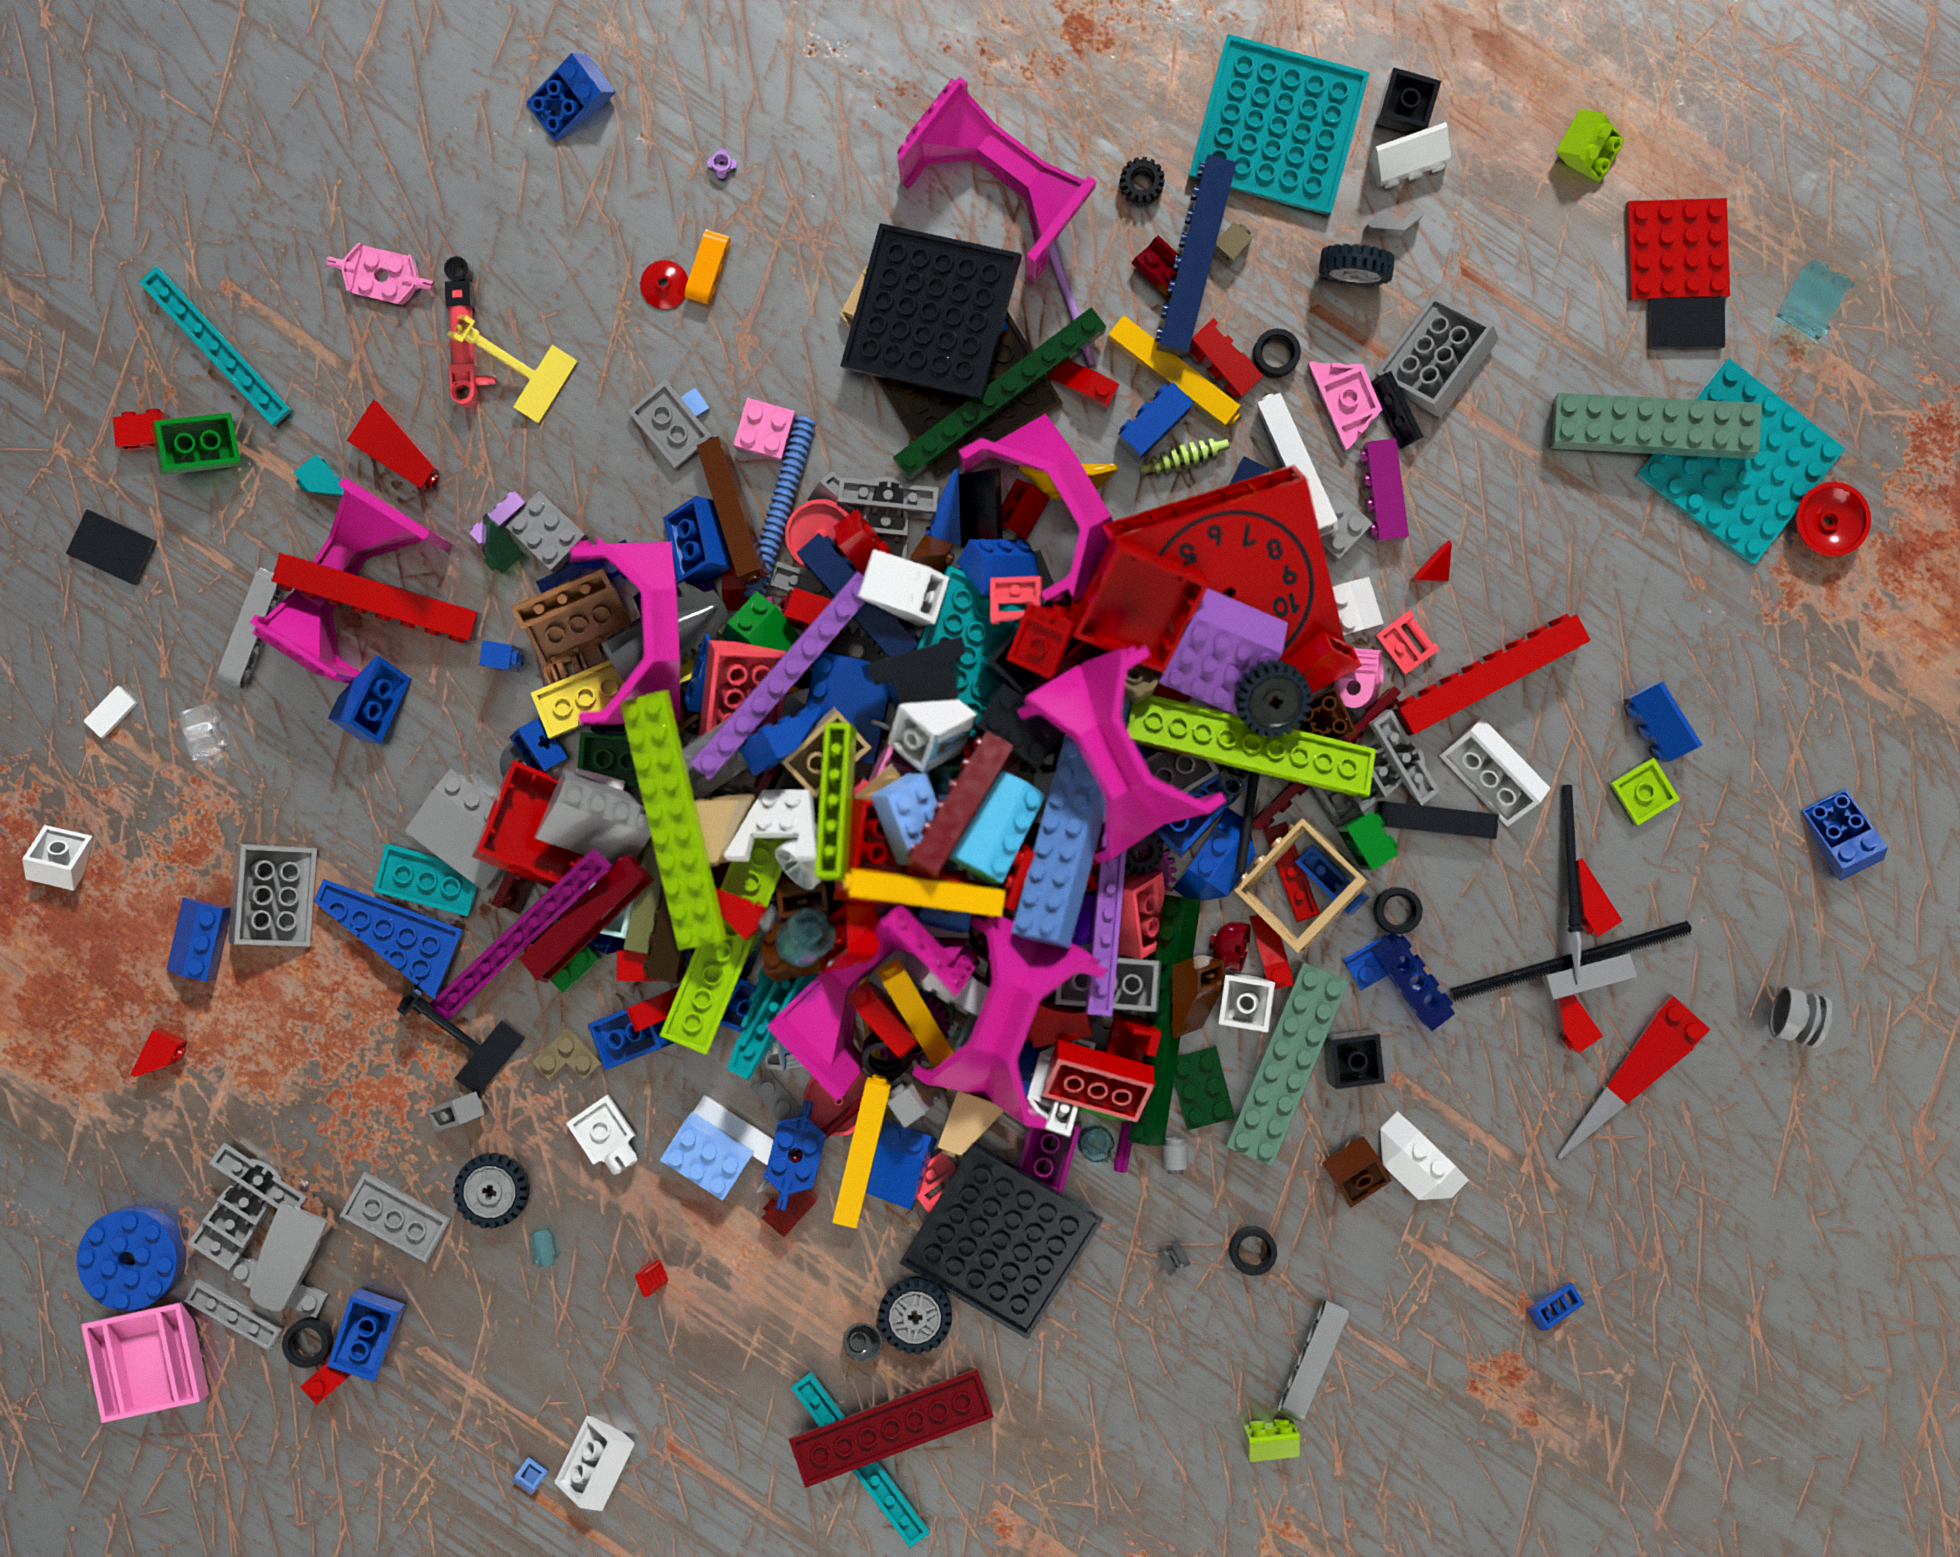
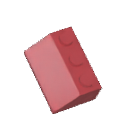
M1163 872L1124 877L1118 955L1141 960L1157 949L1165 896Z

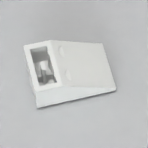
M874 549L858 597L918 627L933 625L936 622L949 577L930 567Z

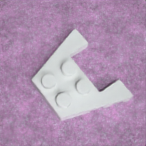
M762 790L725 851L724 857L727 861H749L754 838H798L794 858L797 862H816L817 834L814 828L815 813L812 793L809 790Z

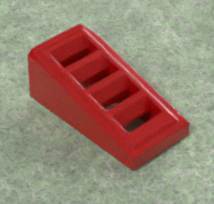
M659 1259L642 1265L635 1274L636 1281L644 1298L652 1295L668 1281L662 1262Z

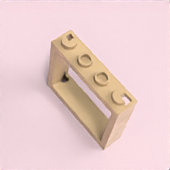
M1304 818L1300 821L1297 819L1293 824H1290L1287 828L1288 834L1283 839L1279 837L1272 843L1270 853L1266 857L1264 855L1259 857L1253 864L1255 868L1249 875L1247 873L1243 874L1237 882L1238 886L1234 889L1297 953H1303L1371 882L1320 831ZM1307 831L1355 879L1297 938L1249 890Z

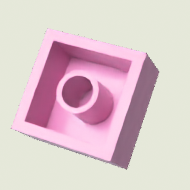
M747 398L734 441V447L738 451L782 463L785 460L784 454L787 453L786 447L789 446L788 440L791 438L790 434L793 431L792 427L797 417L795 411Z

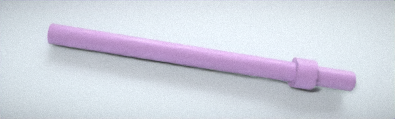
M1054 241L1049 248V256L1071 321L1080 316ZM1092 343L1082 350L1088 368L1097 365L1091 348Z

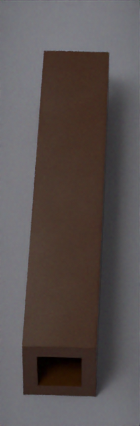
M717 436L696 445L737 577L745 584H755L769 574L728 445Z

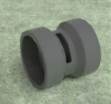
M1179 1242L1173 1245L1171 1250L1167 1252L1162 1251L1157 1254L1169 1276L1175 1274L1178 1268H1185L1191 1264ZM1170 1255H1172L1173 1259L1176 1262V1265H1174L1172 1259L1170 1258Z

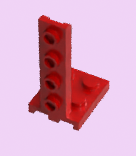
M1080 601L1078 604L1070 602V604H1053L1050 607H1041L1029 602L1007 660L1050 680L1055 679L1077 623L1072 621V618Z
M1022 842L1003 882L998 887L1005 891L1003 905L1012 910L1016 908L1035 854L1025 842ZM909 865L904 866V870L909 876L929 878ZM941 871L937 880L993 887L945 871Z

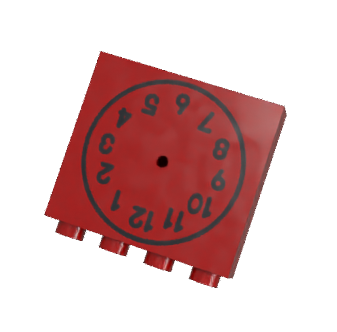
M1295 465L1101 525L1107 547L1112 537H1117L1202 573L1210 583L1209 589L1286 621L1288 625L1280 661L1286 662L1323 631L1345 642L1308 480ZM1159 682L1152 694L1187 703L1191 699V696Z

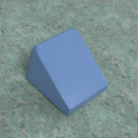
M528 1457L511 1481L532 1495L548 1471Z

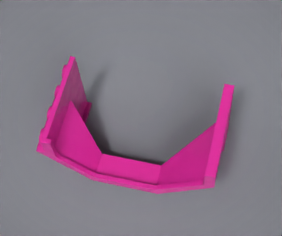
M960 76L956 81L951 78L906 136V141L897 150V154H899L897 159L900 182L908 190L929 165L973 161L1020 195L1026 204L1035 243L1026 255L1025 280L1032 285L1048 265L1050 246L1094 191L1097 183L1089 175L1083 180L1048 164L1000 128L969 95L968 82Z
M1046 414L1040 416L995 443L980 438L959 450L960 468L963 473H969L988 461L997 459L1045 471L1049 474L1078 524L1079 535L1070 574L1063 580L1040 592L1043 596L1042 606L1061 605L1064 602V598H1067L1069 603H1074L1083 598L1107 549L1101 525L1112 522L1113 519L1076 454Z
M343 477L339 486L344 489L329 537L313 562L357 575L364 563L371 558L423 541H427L448 552L452 543L413 521L356 483ZM294 589L267 616L263 617L256 614L250 621V624L256 627L252 632L253 635L312 673L324 676L330 680L334 679L338 682H347L349 684L359 675V670L346 663L340 657L333 617L337 606L326 603L327 598L318 595L316 599L308 598L301 595L302 590Z
M597 535L595 545L591 546V541L576 542L575 546H571L570 563L608 561L640 590L644 639L643 660L604 710L579 712V727L625 725L620 706L622 701L664 690L669 692L675 721L680 722V653L677 595L671 542L605 544Z
M1134 646L1125 650L1121 648L1080 663L1027 695L1026 700L1023 701L1025 706L1017 710L1021 720L1040 714L1073 738L1105 798V846L1094 854V859L1097 863L1112 860L1164 824L1210 813L1226 802L1222 792L1196 799L1152 777L1121 718L1126 673L1129 668L1150 656L1146 646L1135 649Z
M900 903L879 919L876 936L879 939L880 946L875 957L868 962L827 973H820L768 1024L767 1028L823 1088L838 1101L844 1096L863 1068L862 1053L853 1043L856 1009L847 997L858 988L860 981L896 949L917 955L956 997L979 963L974 951L964 946L968 938L931 936Z
M985 914L983 917L973 915L970 925L983 932L988 938L992 982L967 1044L935 1069L915 1065L912 1075L928 1085L985 1096L1024 1125L1045 1129L1048 1119L1027 1105L1017 1066L1020 1050L1037 1006L1044 996L1076 973H1085L1103 978L1106 968L1098 964L1099 959L1091 956L1090 953L1073 943L1070 944V948L1026 940L1012 933L1015 920Z

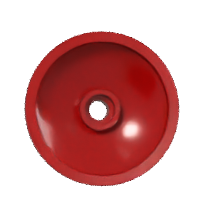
M1840 482L1823 483L1809 490L1800 500L1795 514L1796 530L1802 542L1815 553L1830 557L1842 556L1857 549L1866 539L1871 526L1870 508L1863 495L1852 486ZM1825 517L1830 520L1829 526L1824 524Z

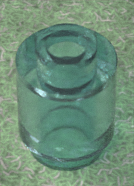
M550 1229L530 1233L531 1240H529L533 1264L539 1263V1267L554 1264L553 1259L558 1258L554 1236L550 1234Z

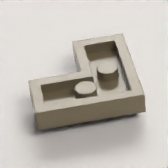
M569 1027L532 1061L534 1066L548 1080L566 1063L583 1081L602 1064L601 1060Z

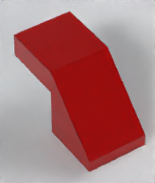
M728 552L732 567L722 573V600L726 610H740L748 601L742 595L743 592H746L744 588L746 584L737 577L730 552Z

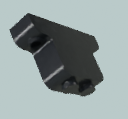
M961 636L872 662L861 667L865 679L874 683L875 686L887 683L897 713L899 705L904 703L956 700L958 690L950 664L961 661L960 657L965 652V645Z

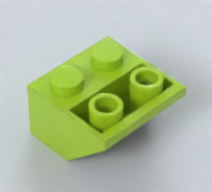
M1579 109L1556 152L1566 165L1596 182H1601L1620 150L1624 139L1603 112Z
M1278 1418L1274 1420V1423L1265 1424L1264 1421H1252L1249 1425L1244 1426L1246 1453L1249 1462L1299 1457L1300 1434L1294 1422L1289 1421L1288 1418Z

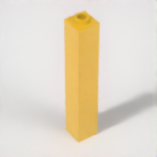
M1123 315L1108 334L1107 340L1167 386L1174 382L1194 402L1193 406L1222 429L1227 424L1232 426L1240 416L1237 411L1241 405L1176 355L1158 351V342H1155L1152 336Z
M850 868L849 874L845 873L843 879V889H846L847 895L853 897L1002 916L1005 891L1001 888L944 880L935 881L929 878Z
M897 958L884 964L876 972L935 1069L953 1055L954 1052L900 960Z
M875 1074L873 1076L868 1075L832 1223L857 1228L892 1081L887 1080L888 1078Z

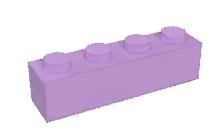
M515 491L513 493L510 492L506 495L505 500L502 503H498L491 513H487L482 518L483 521L475 524L469 533L483 546L522 509L526 502Z

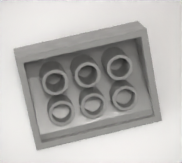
M1433 295L1377 370L1376 375L1379 377L1391 371L1403 395L1421 408L1441 418L1498 342L1499 338L1494 326Z
M450 768L430 793L406 828L405 833L483 892L502 870L471 857L494 801Z
M563 769L536 832L535 839L582 855L588 854L595 848L613 865L618 858L626 854L637 858L650 838L651 833L642 797Z
M235 843L228 942L242 945L310 947L317 848Z

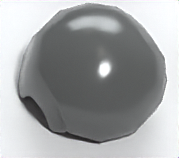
M867 1323L853 1324L848 1327L843 1335V1348L847 1355L856 1361L867 1362L876 1358L882 1350L883 1338L879 1330Z

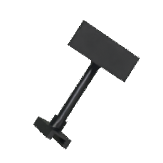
M413 984L410 993L406 998L403 996L396 1010L404 1016L411 1009L419 1015L421 1013L474 1052L472 1057L455 1076V1079L472 1092H476L479 1096L525 1037L501 1020L485 1041L479 1044L428 1006L429 1003L420 997L423 990L416 984Z

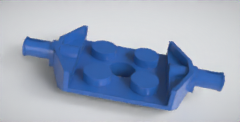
M803 1100L802 1110L798 1117L777 1122L778 1126L766 1172L763 1174V1177L780 1193L776 1209L786 1211L789 1196L813 1189L826 1139V1134L811 1121L810 1115L814 1103L810 1101L808 1103L806 1100ZM798 1148L802 1151L803 1157L800 1162L793 1163L789 1158V1154L793 1149Z

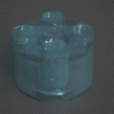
M805 908L793 914L780 926L776 935L779 957L795 966L810 967L827 954L835 943V929L826 920L828 919L827 916L813 908Z

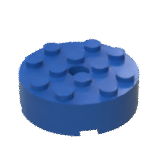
M129 1206L101 1217L88 1228L79 1244L77 1270L82 1285L97 1302L115 1310H137L156 1302L173 1290L185 1269L186 1245L183 1244L179 1233L180 1229L166 1214L146 1206ZM130 1253L134 1255L135 1263L131 1260Z

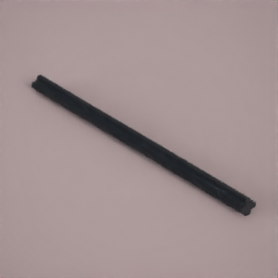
M1688 921L1584 951L1582 950L1580 966L1581 963L1584 965L1583 962L1587 965L1586 961L1589 964L1590 960L1592 963V960L1596 962L1595 959L1599 961L1598 958L1602 961L1601 957L1605 960L1604 956L1608 959L1607 955L1609 958H1611L1610 955L1614 957L1613 954L1617 956L1616 953L1619 955V952L1623 955L1622 951L1626 954L1625 950L1628 953V949L1630 952L1631 949L1634 951V948L1637 951V947L1640 950V946L1643 949V945L1646 948V944L1649 947V943L1651 946L1652 943L1655 945V942L1658 945V941L1661 944V940L1664 943V939L1667 942V938L1670 941V937L1673 940V937L1676 939V936L1679 939V935L1682 938L1681 934L1684 937L1685 934L1688 936V933L1691 935L1692 927ZM1572 954L1450 988L1451 998L1455 1002L1456 999L1459 1001V998L1462 1001V997L1465 1000V996L1468 999V995L1471 998V994L1474 997V993L1476 996L1477 993L1480 995V992L1483 995V991L1485 994L1486 990L1489 993L1488 989L1492 992V988L1494 991L1495 988L1498 990L1497 987L1501 989L1500 986L1504 989L1503 985L1507 988L1506 984L1510 987L1509 983L1513 986L1512 983L1516 985L1515 982L1519 984L1518 981L1521 983V980L1524 982V979L1528 982L1527 978L1530 981V977L1532 980L1533 977L1536 979V976L1539 979V975L1542 978V974L1545 976V973L1548 975V972L1551 974V971L1552 973L1554 971L1557 973V970L1560 972V969L1563 971V968L1566 970V967L1569 969V966L1572 969V965L1574 967Z

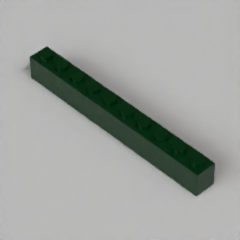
M1090 307L987 385L983 400L970 398L893 457L894 463L907 480L910 481L1105 333L1106 325L1093 308Z
M1173 895L1164 896L1155 961H1162L1158 1012L1147 1011L1146 1020L1161 1031L1156 1056L1144 1053L1142 1063L1154 1066V1087L1138 1122L1130 1121L1127 1141L1146 1146H1164L1180 1044V1037L1173 1038V1029L1171 1027L1173 1018L1171 972L1172 965L1193 958L1201 900Z

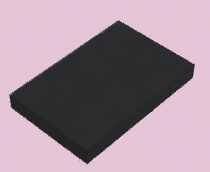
M1725 298L1649 299V349H1719L1725 347Z
M992 468L959 474L961 548L966 547L969 539H1003L1000 469Z
M86 509L66 554L130 584L136 585L156 540Z

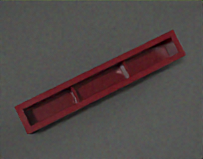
M988 731L983 738L979 736L972 747L973 755L970 759L966 757L959 768V771L962 772L957 780L952 779L946 790L949 793L945 801L940 800L933 812L936 814L933 821H927L920 833L923 835L919 844L914 842L907 854L910 857V867L935 881L937 880L1012 755L1014 747L1012 744Z
M627 854L618 858L614 862L613 867L602 875L589 891H585L571 908L566 909L554 925L547 927L536 942L531 943L525 948V953L519 957L520 961L535 980L548 983L654 879L637 858Z

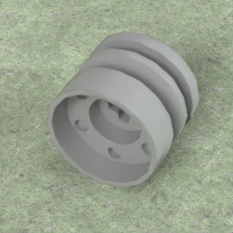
M1789 987L1782 988L1776 996L1770 1015V1032L1772 1036L1789 1041L1796 1038L1800 1044L1819 1047L1826 1039L1832 1021L1833 1008L1830 998L1818 997V995L1812 993L1806 996L1804 991Z

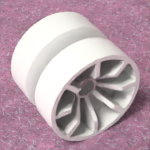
M814 822L815 833L818 836V824ZM789 838L776 849V859L790 879L802 888L812 890L822 881L815 877L816 862H797L794 858L798 838Z

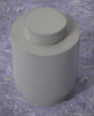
M1165 1138V1144L1162 1146L1163 1169L1168 1170V1174H1183V1170L1188 1169L1187 1144L1184 1143V1138Z

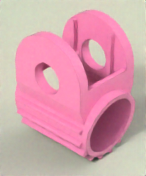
M1354 648L1362 666L1334 681V687L1337 688L1346 707H1362L1367 709L1376 702L1380 685H1383V658L1380 650ZM1360 683L1361 690L1357 695H1354L1352 692L1353 686Z

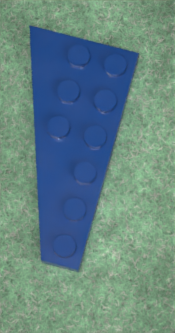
M323 879L314 902L436 1000L464 931Z

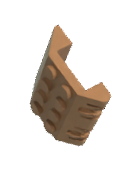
M603 567L511 606V610L521 630L525 629L543 665V674L549 685L560 681L557 670L562 680L569 677L565 663L572 661L573 669L577 674L583 671L579 660L582 661L585 670L606 662L601 642L610 634L632 622L613 581Z

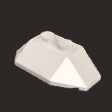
M1082 1038L1066 1041L1090 1049H1095L1096 1043ZM1055 1044L1039 1053L1026 1101L1032 1109L1048 1119L1045 1129L1070 1137L1078 1106L1042 1096L1047 1069L1056 1046Z
M1398 1111L1380 1127L1383 1166L1418 1200L1452 1198L1469 1181L1439 1149Z

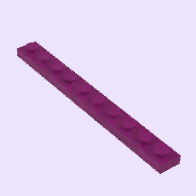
M593 848L437 995L436 1000L433 999L429 1003V1006L449 1020L604 875L612 865Z

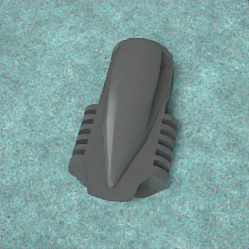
M685 581L678 584L681 593L677 594L676 592L680 661L683 664L687 662L683 654L687 653L689 658L693 659L695 656L691 649L694 648L699 653V645L702 643L704 634H709L712 641H721L717 632L720 629V625L729 617L724 602L714 590L703 592L688 583L686 584ZM640 606L638 609L642 615V606ZM642 616L610 634L601 642L608 658L624 683L644 657Z

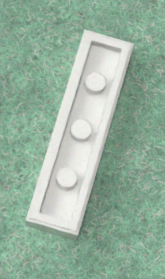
M704 1095L693 1112L754 1151L752 1156L767 1165L774 1138L709 1096Z

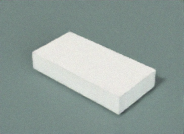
M117 686L92 711L84 722L100 738H105L138 702L121 686Z

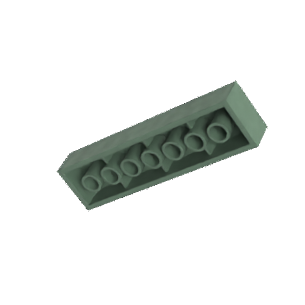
M1557 393L1553 403L1551 448L1753 459L1759 453L1762 403Z
M1299 961L1292 977L1294 985L1289 986L1238 1106L1235 1118L1223 1142L1226 1147L1271 1166L1274 1164L1349 984V981Z

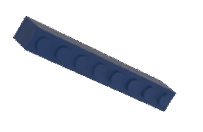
M1207 155L1205 162L1200 161L1196 175L1200 177L1199 185H1194L1190 200L1194 201L1193 209H1188L1184 222L1189 225L1187 232H1182L1178 245V247L1182 248L1181 256H1176L1172 269L1177 271L1175 280L1170 279L1166 292V294L1170 295L1169 303H1164L1160 318H1164L1163 327L1157 328L1154 339L1155 342H1158V351L1186 357L1189 352L1236 166L1234 161Z

